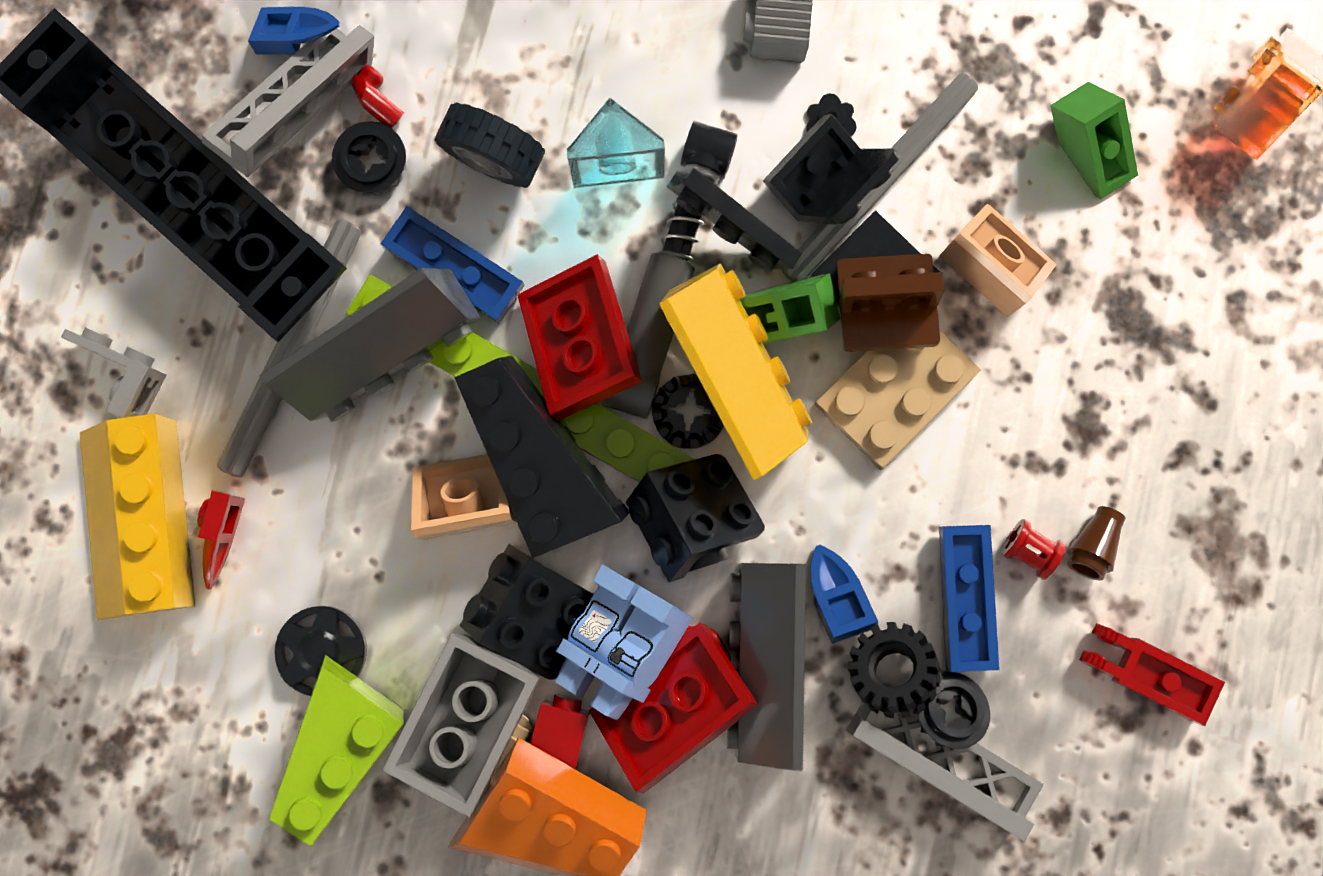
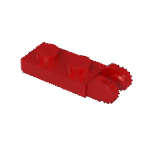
M1095 624L1092 634L1106 644L1125 650L1119 664L1116 665L1106 660L1100 654L1083 650L1079 658L1081 662L1111 676V681L1198 725L1206 726L1225 684L1224 681L1139 638H1129L1104 625Z

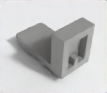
M86 327L82 335L65 329L61 338L127 367L124 376L118 378L110 390L109 400L111 402L106 412L119 418L147 415L167 375L151 368L155 359L130 347L126 348L124 354L118 353L109 348L113 341L112 339Z

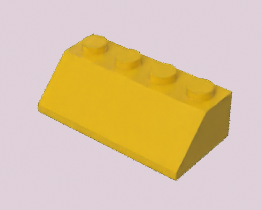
M720 263L670 289L659 305L754 481L765 475L808 442L807 426L811 425L812 421L802 400L799 398L792 401L785 387V384L790 382V378L778 356L772 359L769 357L762 343L768 340V336L760 319L755 313L751 316L747 315L740 301L746 294L737 275L733 270L726 273Z
M154 413L106 420L79 432L97 620L195 607L177 421Z

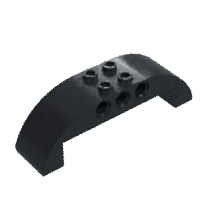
M55 8L0 63V94L20 112L49 132L236 300L240 304L238 308L275 341L279 342L347 269L345 265L309 233H305L226 161L205 146L199 137L117 66L100 48Z

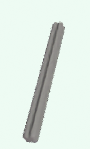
M965 73L959 74L892 146L900 158L891 168L893 170L891 177L883 185L871 190L860 202V210L852 219L837 225L821 224L798 249L802 255L793 269H782L783 274L791 282L806 279L975 95L978 90L976 81Z
M338 219L325 242L324 248L346 266L361 236V230L351 222ZM340 277L290 331L276 343L262 373L309 342ZM260 377L217 463V468L234 477L244 476L281 400V397L267 387Z

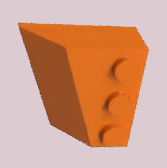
M518 737L491 778L473 816L465 818L450 841L448 848L561 876H619L640 848L647 810Z

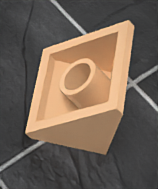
M988 203L939 255L1007 317L1024 306L1034 296L1057 265Z
M488 454L413 467L411 532L414 538L426 540L517 523Z

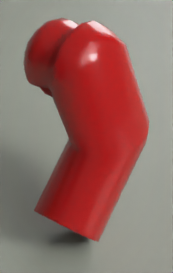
M370 65L363 66L358 75H353L351 86L363 109L379 122L393 129L405 112L377 90L384 80L382 74Z

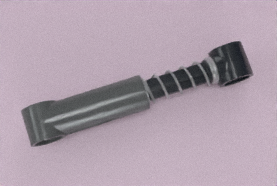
M694 121L685 145L681 166H684L685 169L695 168L717 185L719 180L726 179L739 134ZM676 201L673 203L674 217L667 221L670 228L668 235L661 239L664 245L663 250L653 253L650 257L627 328L642 382L602 401L603 406L644 419L648 418L659 386L662 368L674 335V331L659 303L670 289L693 278L696 269L688 261L694 260L690 255L694 243H699V240L696 239L700 225H705L702 221V214L695 216L684 210L679 204L677 205Z

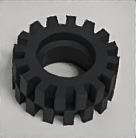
M886 622L887 629L880 630L877 624L870 627L873 634L867 637L862 633L857 638L860 646L858 648L852 646L849 652L852 658V662L848 661V671L851 675L850 681L862 702L866 703L870 710L876 714L882 711L885 717L893 719L894 713H900L902 718L911 717L909 711L916 708L920 713L926 709L924 702L927 699L933 702L937 695L935 687H940L941 677L939 671L941 669L931 642L928 643L926 636L920 630L915 633L911 625L903 623L902 629H899L895 622ZM902 654L912 661L913 673L905 684L889 687L877 679V666L887 655Z

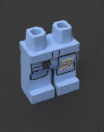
M602 564L593 580L599 586L584 613L572 625L568 640L563 639L556 651L566 657V660L555 682L571 693L583 698L594 677H597L602 683L589 704L602 714L618 720L632 698L642 703L645 701L650 692L648 687L658 677L693 620V617Z

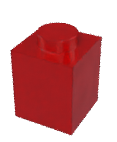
M554 694L553 701L544 700L540 704L531 745L576 770L590 712L581 708L582 700Z

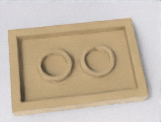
M940 330V342L936 347L867 351L814 405L879 470H882L981 369Z

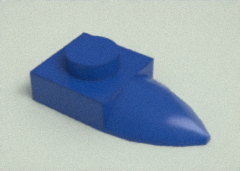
M261 7L248 42L256 55L295 54L300 49L302 43L326 36L339 28L340 22L333 15L317 8Z
M817 545L810 567L811 584L814 592L813 602L831 643L834 644L870 631V627L878 624V619L859 578L841 556L822 545Z

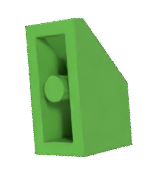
M1088 81L1050 105L1058 143L1096 197L1102 199L1138 176L1124 98Z

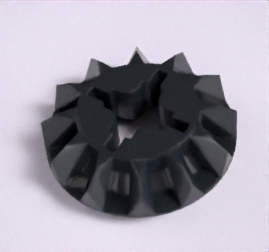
M374 121L360 122L350 126L339 136L333 148L332 164L337 177L348 188L360 195L363 193L381 195L382 191L388 187L397 186L398 178L404 170H407V150L400 136L389 126ZM376 146V154L385 163L372 164L370 170H367V173H365L364 163L357 159L356 156H367L371 153V149H374Z
M696 374L674 376L659 388L652 405V417L657 431L667 442L679 448L696 449L711 443L718 437L724 425ZM689 392H694L693 399H696V407L710 412V414L695 416L693 423L690 425V431H686L684 415L676 413V410H669V407L684 406L686 398H689Z
M939 672L941 683L940 687H935L937 695L933 702L927 699L924 702L926 709L920 713L916 708L913 710L921 724L920 732L928 734L935 741V746H945L954 749V751L971 747L978 743L988 730L990 723L988 700L979 685L968 676L958 672ZM956 697L954 711L961 716L945 725L946 711L940 708V704L945 705Z

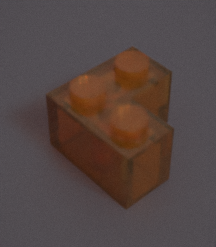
M1288 28L1278 39L1270 35L1251 57L1253 62L1247 69L1251 74L1248 80L1239 89L1234 85L1230 86L1213 107L1218 113L1212 128L1256 160L1266 152L1323 92V53Z

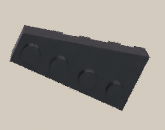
M513 356L497 358L454 377L532 558L618 524L629 514L628 508L621 499H617L605 483L606 479L594 464L592 465L583 454L567 427H563L559 421L549 416L545 398Z

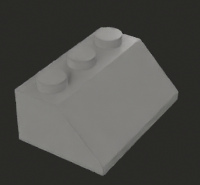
M451 634L382 771L471 818L541 678L519 663L479 644L466 634Z

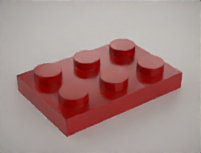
M598 254L517 294L549 416L560 421L642 382L606 261Z
M699 622L681 637L658 677L648 687L650 692L643 703L632 698L618 720L602 714L593 707L588 711L634 791L644 794L759 704L708 626Z

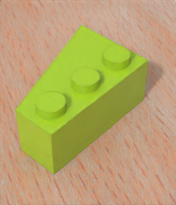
M325 655L269 819L311 847L403 726L404 709Z

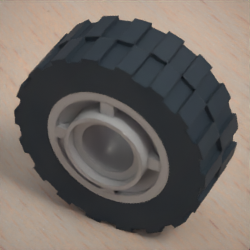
M459 102L450 104L434 138V141L437 142L436 144L443 151L461 163L491 178L516 187L528 188L545 154V149L542 148V145L516 125L486 110L465 103L460 104Z

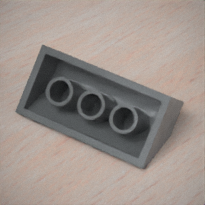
M421 268L259 375V377L267 387L309 421L328 417L331 422H334L356 408L353 400L367 393L369 397H373L392 386L394 381L391 376L404 367L408 372H412L433 359L430 350L445 342L446 346L450 347L468 337L472 333L469 325L481 317L451 269Z
M740 563L739 573H730V602H738V621H729V650L737 651L736 671L759 705L727 729V749H735V757L739 763L803 771L806 564Z

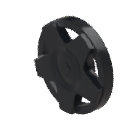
M314 606L299 611L283 625L275 643V662L280 676L287 685L304 695L311 696L314 687L302 682L310 677H315L317 680L325 655L341 666L344 662L356 659L351 673L358 677L365 665L367 642L361 626L350 614L332 606ZM317 614L310 628L297 624L305 617ZM339 619L347 624L355 637L340 634ZM285 645L293 652V658L288 665L285 658Z

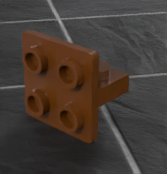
M912 254L838 260L837 277L843 349L846 352L938 346L940 330L937 306L944 293L943 272L934 273L932 255Z

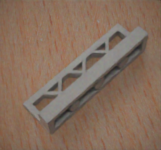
M359 25L347 36L340 30L335 29L326 36L307 42L201 135L202 143L248 178L351 84L354 74L358 75L363 66L372 65L374 35ZM329 43L335 45L333 49L319 60V52ZM294 74H303L288 88V80ZM272 102L256 116L255 109L261 103ZM240 130L230 139V145L222 140L230 131Z
M861 703L846 729L848 733L1025 842L1034 826L1025 817L1042 789L1043 783L978 743L957 751L941 746L942 750L922 755L915 751L910 730L921 727L919 720L908 723L907 718H902L901 714L898 713L901 725L879 729L866 721L872 710H870L866 703ZM914 709L909 711L911 715L918 718V716L913 713ZM903 732L905 744L891 735ZM972 751L978 755L983 776L962 780L956 776L951 756ZM944 758L947 770L932 760ZM988 762L1003 771L991 773ZM1014 777L1027 785L1013 810L998 802L993 781ZM986 784L988 795L974 786Z

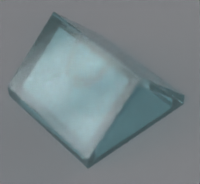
M609 98L567 148V159L573 187L581 188L664 178V139L613 99Z

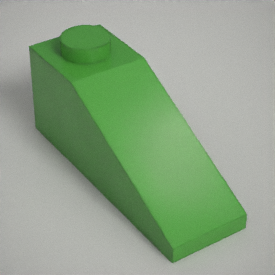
M830 273L747 293L745 297L740 299L747 315L751 316L755 313L760 319L768 336V340L762 343L827 331L840 320Z

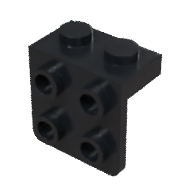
M826 114L818 120L764 178L763 182L797 221L830 225L843 224L858 213L861 208L860 202L871 190L880 187L891 177L893 173L891 168L897 163L900 156L893 148H860L833 114Z
M714 454L648 471L626 500L631 519L639 526L650 547L654 562L660 566L668 583L684 578L704 554L757 538L765 529L762 519L728 460L721 454Z
M508 544L504 552L496 556L491 563L488 572L489 577L479 594L473 596L467 603L463 613V620L459 626L476 642L519 663L548 680L556 679L566 660V657L556 651L563 639L568 640L572 625L584 613L594 594L539 563L522 550Z

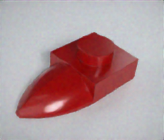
M213 490L211 491L210 498L202 503L197 517V524L201 527L198 538L205 539L202 566L205 586L209 590L213 588L226 562L245 502L243 497Z

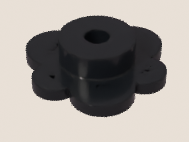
M832 93L825 94L821 97L819 104H812L808 107L807 117L810 120L807 123L806 132L823 115L833 114L851 137L855 134L857 125L855 120L851 118L854 114V107L847 102L841 103L837 95Z

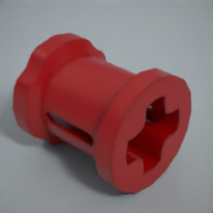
M1022 519L1008 535L1002 547L1001 555L1007 559L1011 557L1017 558L1035 569L1037 577L1046 580L1060 564L1067 545L1061 540L1053 542L1033 530L1031 522ZM1030 544L1031 546L1040 550L1041 553H1035L1034 551L1027 548L1026 545Z

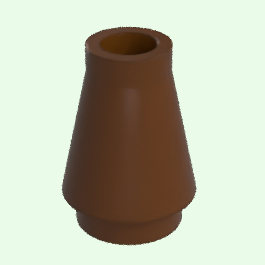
M1099 506L1094 517L1067 550L1070 556L1067 562L1068 567L1079 575L1098 581L1104 580L1106 573L1113 572L1121 529L1126 519L1125 516L1113 508Z

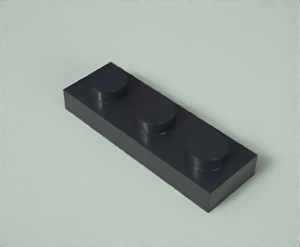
M695 168L676 171L668 183L667 188L678 196L676 202L684 210L695 216L702 214L715 224L712 229L719 237L732 244H737L738 242L750 252L748 258L758 267L770 272L773 269H793L802 255L798 249Z

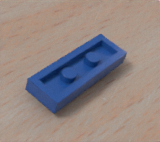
M408 206L405 207L380 243L385 250L417 271L421 268L451 269L474 308L497 323H500L517 298V294L525 286L522 280Z
M991 525L939 527L947 671L999 670Z

